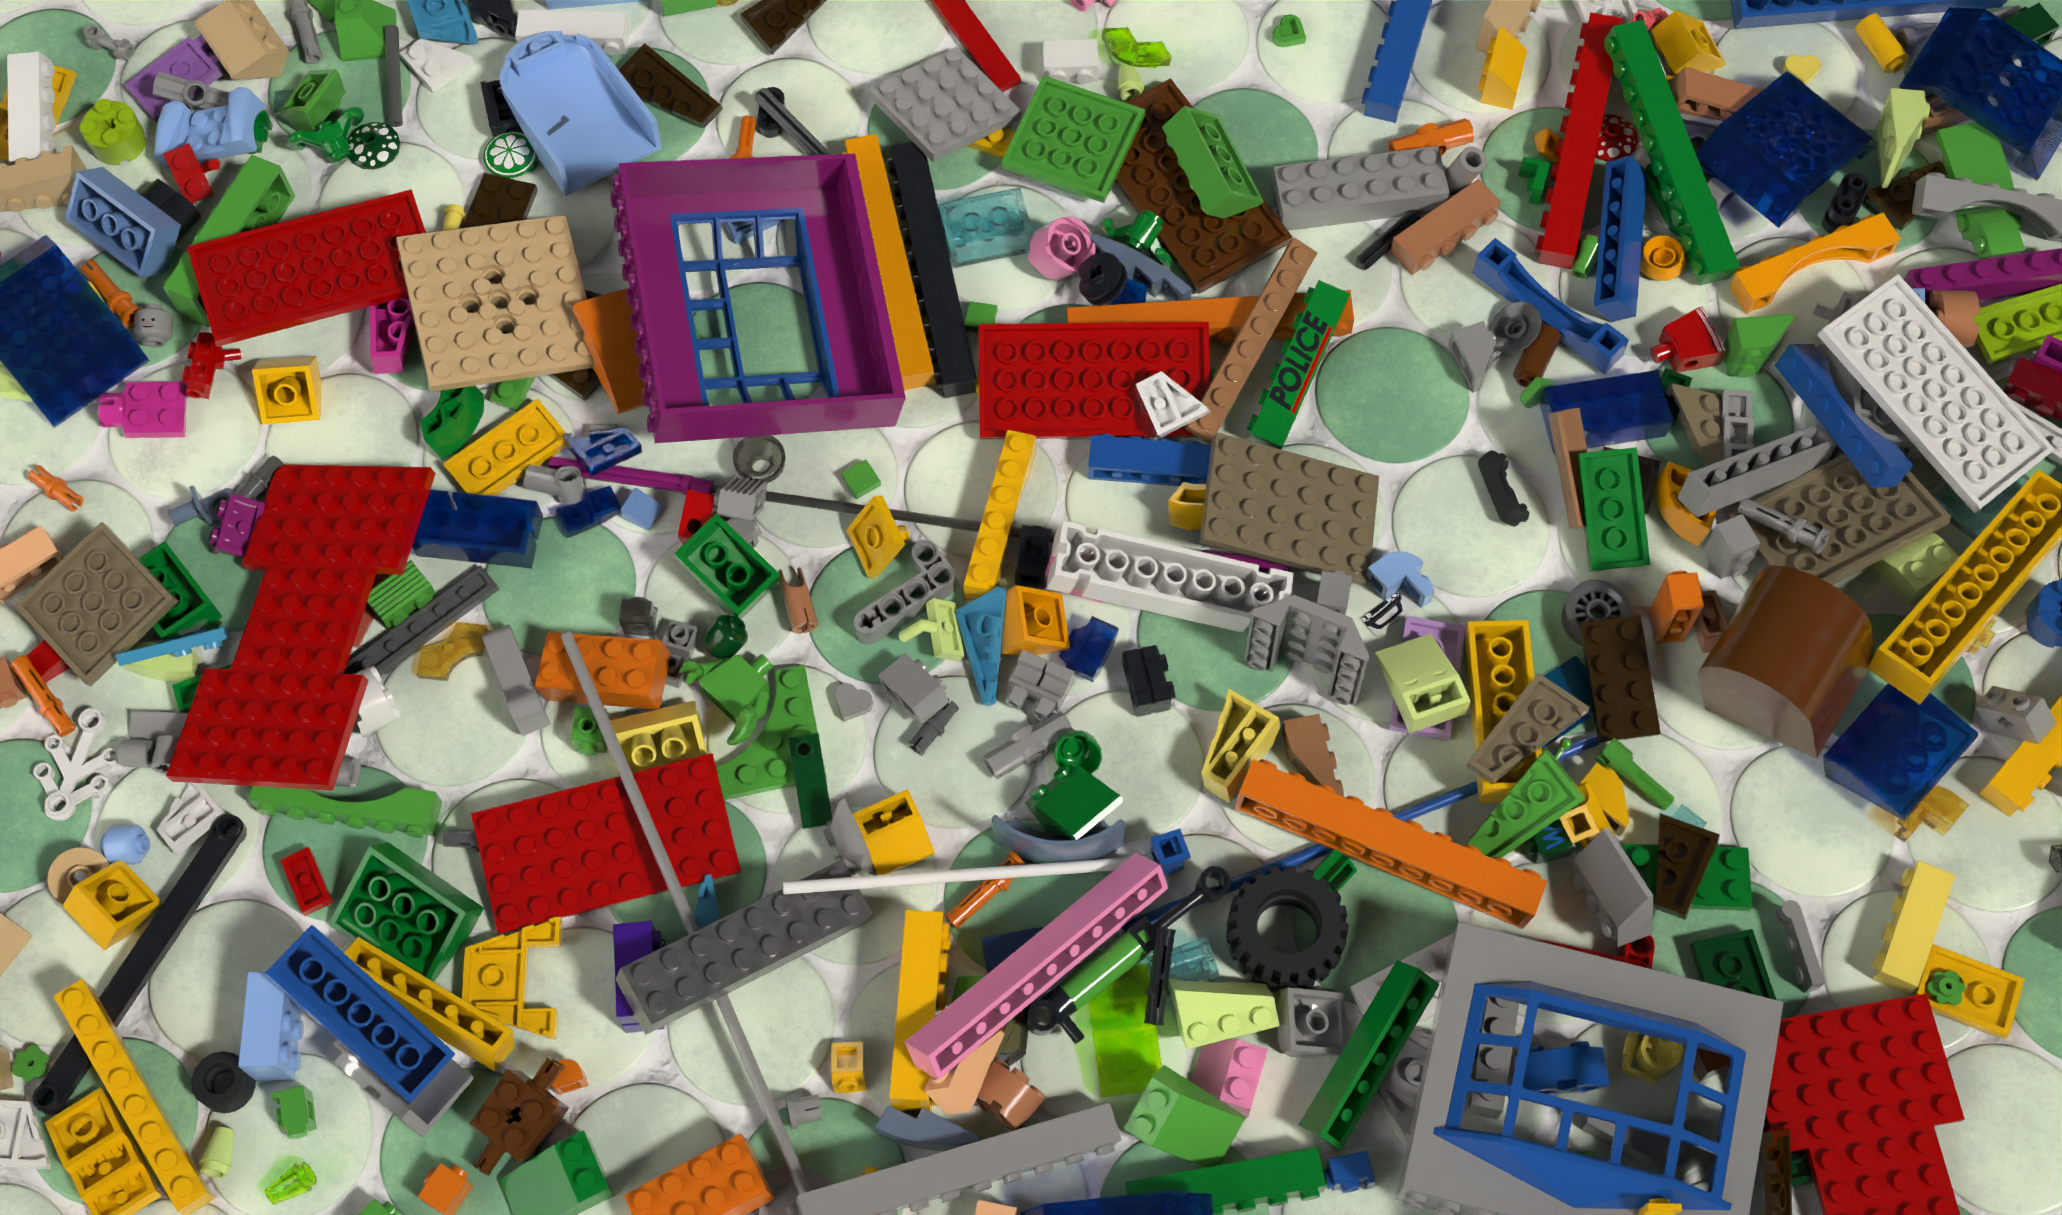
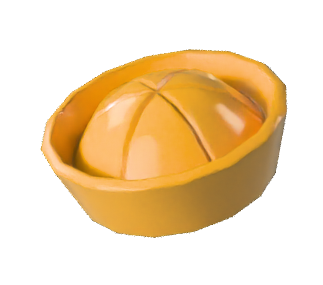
M1659 235L1652 237L1642 245L1640 271L1647 277L1658 281H1668L1675 279L1683 272L1686 266V256L1681 244L1676 239L1670 236Z

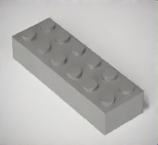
M1439 146L1274 166L1272 189L1277 214L1288 231L1401 217L1410 210H1415L1418 214L1430 213L1446 202L1449 197V189Z

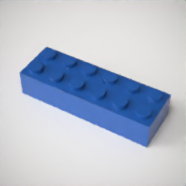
M313 925L265 972L267 979L407 1104H410L455 1055L448 1046Z

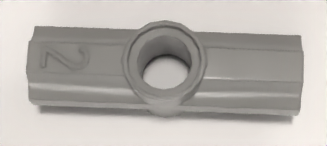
M159 71L153 85L154 96L171 101H180L195 110L228 105L229 92L204 85L200 81H190ZM195 90L204 91V97L200 101L191 100V94Z
M1059 711L1035 726L1027 725L1020 728L1011 735L1009 741L983 755V760L992 776L997 780L1023 764L1031 765L1041 760L1048 753V750L1055 746L1057 739L1067 731L1073 730L1066 715Z

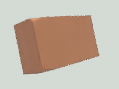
M1716 590L1701 592L1704 607L1694 623L1697 639L1703 653L1711 651L1728 623Z

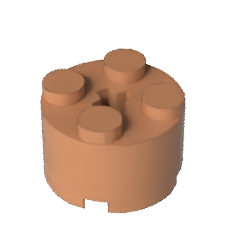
M1931 290L1929 293V309L1964 348L1972 347L1976 342L1979 331V324H1974V314H1980L1979 300L1976 292L1968 290Z
M995 1057L975 1103L986 1113L989 1111L997 1117L996 1121L1011 1131L1018 1130L1025 1125L1046 1096L1035 1086L1031 1085L1029 1087L1027 1085L1030 1079L1022 1071L1015 1067L1012 1071H1009L1010 1067L1000 1058Z

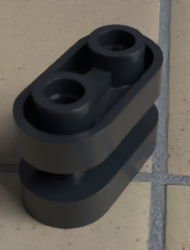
M1849 173L1843 177L1822 219V226L1827 233L1831 234L1843 225H1852L1870 188L1869 181L1865 176L1859 173Z

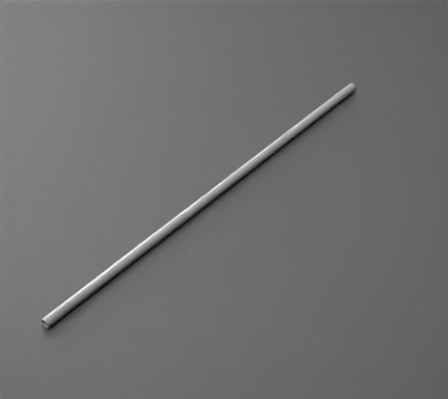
M572 632L563 633L560 636L689 935L699 930L697 922ZM728 994L716 999L797 1191L799 1194L812 1191Z

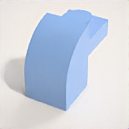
M1392 552L1384 555L1368 567L1366 574L1369 577L1368 583L1384 601L1401 588L1421 608L1425 607L1432 600L1434 593L1433 584L1427 576L1420 575L1423 561L1419 557L1408 552Z

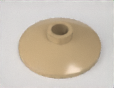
M76 847L62 852L52 862L47 875L48 887L52 896L59 903L64 904L74 885L81 882L74 878V874L77 871H84L87 875L86 878L109 866L110 863L104 855L91 848Z

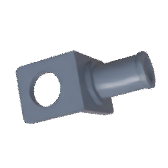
M192 485L189 487L193 496L191 497L192 500L173 509H168V514L175 527L198 516L204 518L209 526H212L220 521V517H216L215 504L219 500L226 499L231 493L233 494V491L226 489L203 499Z

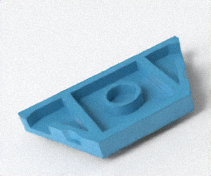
M406 0L419 38L479 44L464 0Z

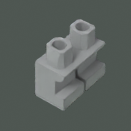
M1022 649L1015 671L1009 678V691L1006 698L1007 705L1021 710L1026 699L1035 702L1032 715L1043 721L1049 718L1053 711L1058 712L1075 683V671L1052 661L1047 666V659Z

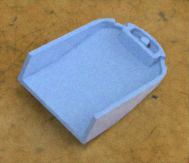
M547 31L522 40L505 56V63L499 74L504 98L536 155L565 196L618 171L619 163L636 162L662 149L656 118L603 49L592 39L578 33L577 36L562 34V31Z

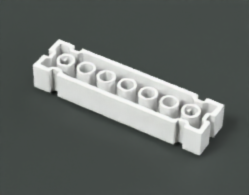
M1063 520L1054 536L1051 556L1055 557L1050 566L1047 589L1070 594L1073 588L1082 589V597L1243 632L1250 625L1253 609L1291 595L1293 573L1270 568L1267 573L1259 572V565L1100 528L1096 530L1095 534L1085 532L1086 525Z

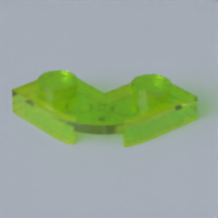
M1128 27L1103 28L1101 38L1112 56L1120 62L1135 67L1150 68L1170 65L1171 55L1162 41L1137 42Z

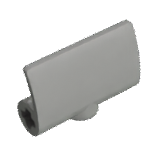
M132 711L129 740H122L118 749L120 766L152 768L157 772L167 774L188 713Z

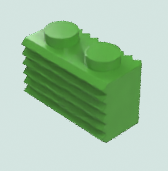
M410 560L406 563L403 575L390 574L371 589L367 604L387 629H390L393 625L397 626L407 619L409 614L415 611L416 608L421 609L432 601L436 592L426 577Z

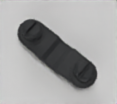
M1490 450L1479 458L1478 467L1500 520L1516 527L1520 522L1528 520L1529 511L1526 510L1527 506L1524 503L1519 504L1514 490L1508 484L1506 470L1509 462L1505 460L1507 458L1506 455Z

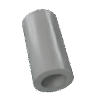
M1474 146L1466 147L1444 171L1449 195L1454 196L1470 185L1486 167L1487 159L1481 149Z

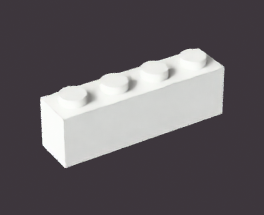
M519 9L515 33L517 43L542 32L562 31V34L577 36L578 33L592 39L607 55H627L630 26L626 12Z
M40 52L7 55L9 162L15 164L16 159L23 157L29 160L40 158L42 152L50 150L56 154V147L53 142L55 119L52 112V103L55 101L52 77L55 71L52 60Z

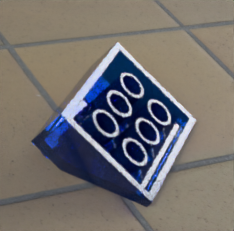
M1888 683L1823 755L1825 777L1905 821L1978 737V732L1933 694L1929 693L1922 703L1918 704Z

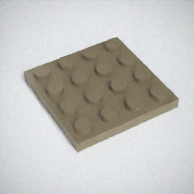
M101 522L35 585L15 607L86 685L91 687L118 661L116 654L128 651L179 601L112 529Z

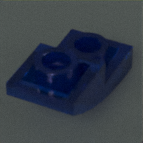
M607 486L583 494V500L576 504L556 509L555 516L566 538H569L613 518L621 512L622 507L611 486Z

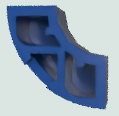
M1588 1041L1575 1042L1570 1044V1047L1545 1050L1544 1046L1530 1047L1523 1080V1088L1555 1095L1561 1093H1586L1610 1086L1602 1047H1590ZM1517 1056L1513 1057L1514 1065L1516 1064Z

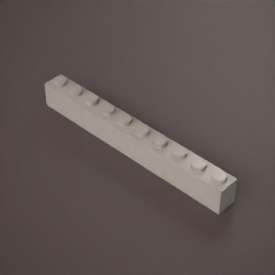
M1109 1102L798 1194L795 1200L800 1215H898V1210L908 1207L911 1212H916L930 1206L928 1201L941 1198L942 1203L960 1198V1192L972 1189L973 1193H979L992 1188L991 1183L1003 1179L1004 1184L1023 1179L1022 1173L1034 1170L1035 1175L1054 1169L1053 1164L1065 1161L1066 1166L1083 1161V1155L1095 1152L1096 1156L1115 1151L1114 1146L1122 1139Z

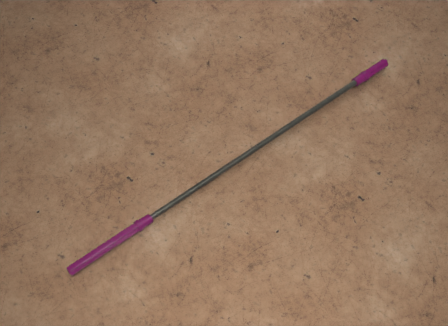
M551 457L548 462V468L555 470L563 466L577 467L580 470L581 478L681 492L684 495L687 494V490L715 494L716 490L722 489L723 486L722 484H715L712 479L693 477V475L688 474L677 475L559 457ZM770 491L766 492L765 499L768 502L859 514L865 507V505ZM889 509L894 520L979 532L981 522ZM1012 526L1010 537L1020 538L1021 528ZM1052 532L1051 537H1053V542L1055 536L1054 532ZM1202 550L1204 553L1259 565V572L1267 573L1270 568L1287 572L1289 570V566L1259 558L1232 555L1229 552L1219 553Z

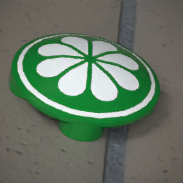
M510 131L493 137L484 149V163L487 169L497 176L506 178L519 177L535 170L538 165V156L523 132Z

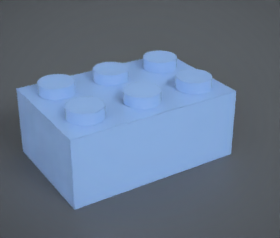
M248 972L238 1067L257 1082L295 1081V1073L299 1071L301 1066L298 1040H301L304 1034L303 1021L300 1020L301 1008L267 979L265 972Z

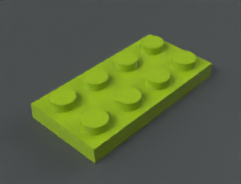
M2062 284L1980 308V314H1974V324H1979L1976 343L1988 365L2037 351L2047 335L2062 341Z

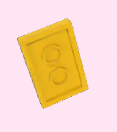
M1932 944L1914 995L1927 993L1932 1012L2006 1039L2011 1031L2025 978ZM1952 970L1959 975V982H1962L1966 989L1961 993L1962 1001L1958 1005H1950L1948 1002L1943 1005L1939 1004L1936 1001V996L1928 992L1927 985L1933 980L1934 973L1942 972L1944 974L1946 971Z

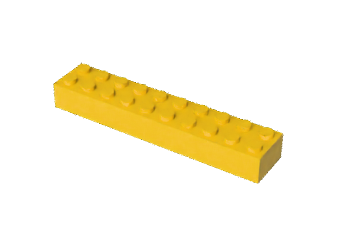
M2038 469L1883 642L1867 669L1918 704H1921L2062 541V484Z

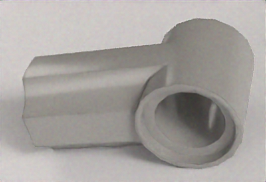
M530 464L526 469L523 480L526 489L558 495V500L567 505L576 504L583 499L584 492L581 473L577 467L563 466L555 470Z

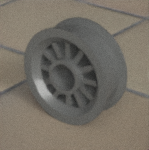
M1589 580L1577 585L1568 595L1562 610V625L1567 635L1575 643L1582 646L1579 630L1580 622L1632 616V608L1626 594L1616 585L1603 580ZM1597 611L1603 618H1596L1590 612Z

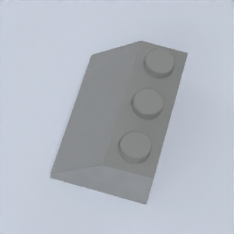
M1605 828L1574 859V873L1571 874V878L1575 888L1578 891L1582 890L1590 912L1592 914L1596 913L1599 917L1605 936H1611L1616 946L1619 947L1652 935L1653 894L1610 828Z

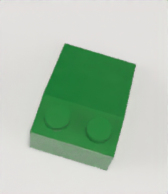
M717 513L674 553V556L729 616H736L742 619L779 583L780 573Z
M1067 764L1053 774L1055 778L1048 784H1041L1030 793L1031 798L1025 804L1046 832L1078 840L1124 800L1118 793L1081 766Z
M584 1130L553 1144L500 1179L514 1215H577L615 1196L592 1141Z

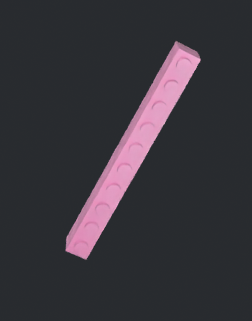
M1137 853L1127 859L907 1039L905 1044L914 1065L938 1080L1165 892L1168 889V885L1161 865Z

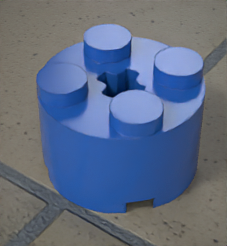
M2062 578L2045 585L2027 606L2025 612L2028 623L2026 626L2030 635L2040 644L2050 648L2055 646L2062 647Z

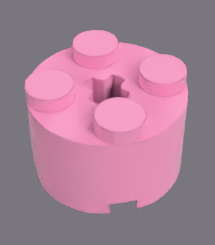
M1075 217L1059 218L1039 228L1033 234L1030 241L1029 263L1036 267L1042 275L1056 281H1061L1077 273L1081 264L1088 257L1095 254L1094 242L1091 243L1088 235L1091 233L1089 228Z

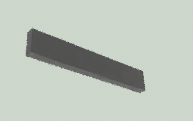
M481 565L349 660L344 674H355L374 665L381 677L499 590L497 584Z

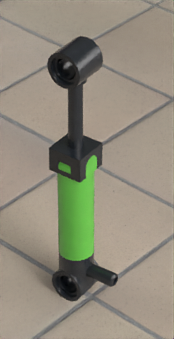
M1219 866L1206 868L1196 881L1195 891L1152 924L1144 916L1131 926L1126 933L1040 1000L1034 1002L1025 1017V1024L1028 1030L1035 1035L1045 1036L1060 1025L1074 1044L1083 1040V1033L1070 1016L1137 963L1153 953L1156 927L1168 928L1202 900L1208 903L1219 901L1230 888L1231 880L1228 872ZM1206 879H1216L1220 884V890H1210L1206 885ZM1038 1010L1046 1011L1050 1016V1023L1047 1025L1038 1024L1034 1019V1013Z

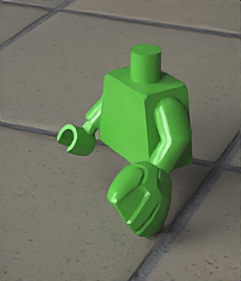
M760 654L751 664L747 663L740 655L699 664L691 660L683 663L679 673H688L685 680L686 683L692 684L698 678L701 692L735 723L733 732L727 739L728 745H736L747 740L754 733L757 720L766 714L770 699V689L768 682L763 676L773 668V665L763 654Z

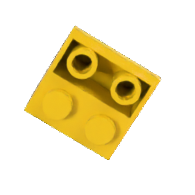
M1499 27L1497 37L1491 36L1478 91L1483 92L1480 103L1512 110L1527 49L1503 27Z
M908 789L852 813L870 852L872 865L877 875L891 874L935 854L921 815Z

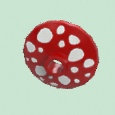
M1614 114L1604 115L1595 158L1609 162L1630 156L1635 151L1638 143L1637 131L1632 123Z

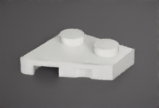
M422 38L400 52L401 59L432 93L475 65L470 55Z

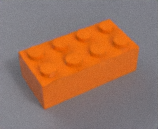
M548 632L535 688L546 701L589 704L560 636L563 633ZM573 634L603 705L660 709L672 655L661 640Z
M741 1133L624 1195L632 1215H747L776 1199L750 1142Z

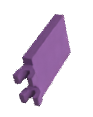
M202 34L194 41L188 36L124 85L158 123L163 105L171 101L153 95V85L159 71L190 81H200L204 85L210 86L223 76L220 69L225 68L215 53L213 55L209 54L213 50ZM202 90L192 92L191 99L202 92Z

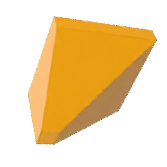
M1547 128L1543 129L1534 136L1537 152L1551 161L1559 163L1560 156H1556L1555 151L1558 139L1563 140V138Z

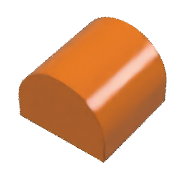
M571 1059L558 1061L557 1064L561 1063L565 1068L552 1084V1088L557 1094L562 1095L589 1085L585 1072L576 1061Z

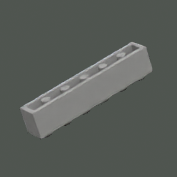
M1819 424L1690 472L1677 498L1697 518L1792 481L1828 462L1837 443Z

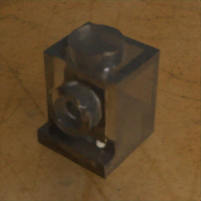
M644 597L622 599L619 622L625 635L654 637L658 608L654 607L652 601Z

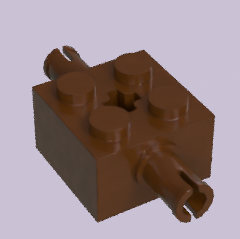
M547 1056L533 1079L522 1071L507 1069L470 1122L472 1126L487 1136L489 1140L476 1161L473 1162V1166L476 1169L480 1167L479 1171L489 1176L505 1152L518 1161H529L538 1154L569 1109L568 1106L548 1091L561 1071L564 1070L563 1064H557L558 1061Z

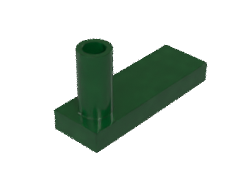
M819 733L790 737L788 741L802 827L805 829L827 825L826 822L832 820L833 817Z

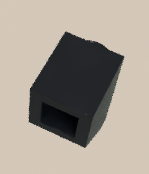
M511 0L467 1L471 16L476 22L488 24L501 34H509L515 37L517 21Z

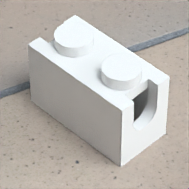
M1097 39L1043 40L1044 76L1065 83L1079 82L1087 84L1098 82Z

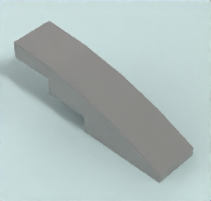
M1726 389L1721 391L1723 460L1756 448V444H1753V391ZM1754 495L1748 498L1754 500Z

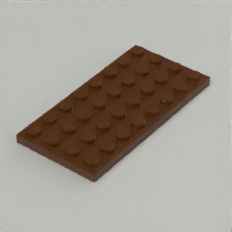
M1171 78L1125 102L1145 109V117L1114 182L1138 214L1143 213L1146 209L1163 220L1161 225L1163 229L1157 236V239L1198 295L1289 244L1293 236L1264 199L1260 206L1227 218L1209 216L1203 212L1200 207L1201 202L1196 192L1189 186V179L1185 171L1179 166L1177 162L1178 157L1173 148L1167 143V136L1162 128L1184 106L1193 108Z

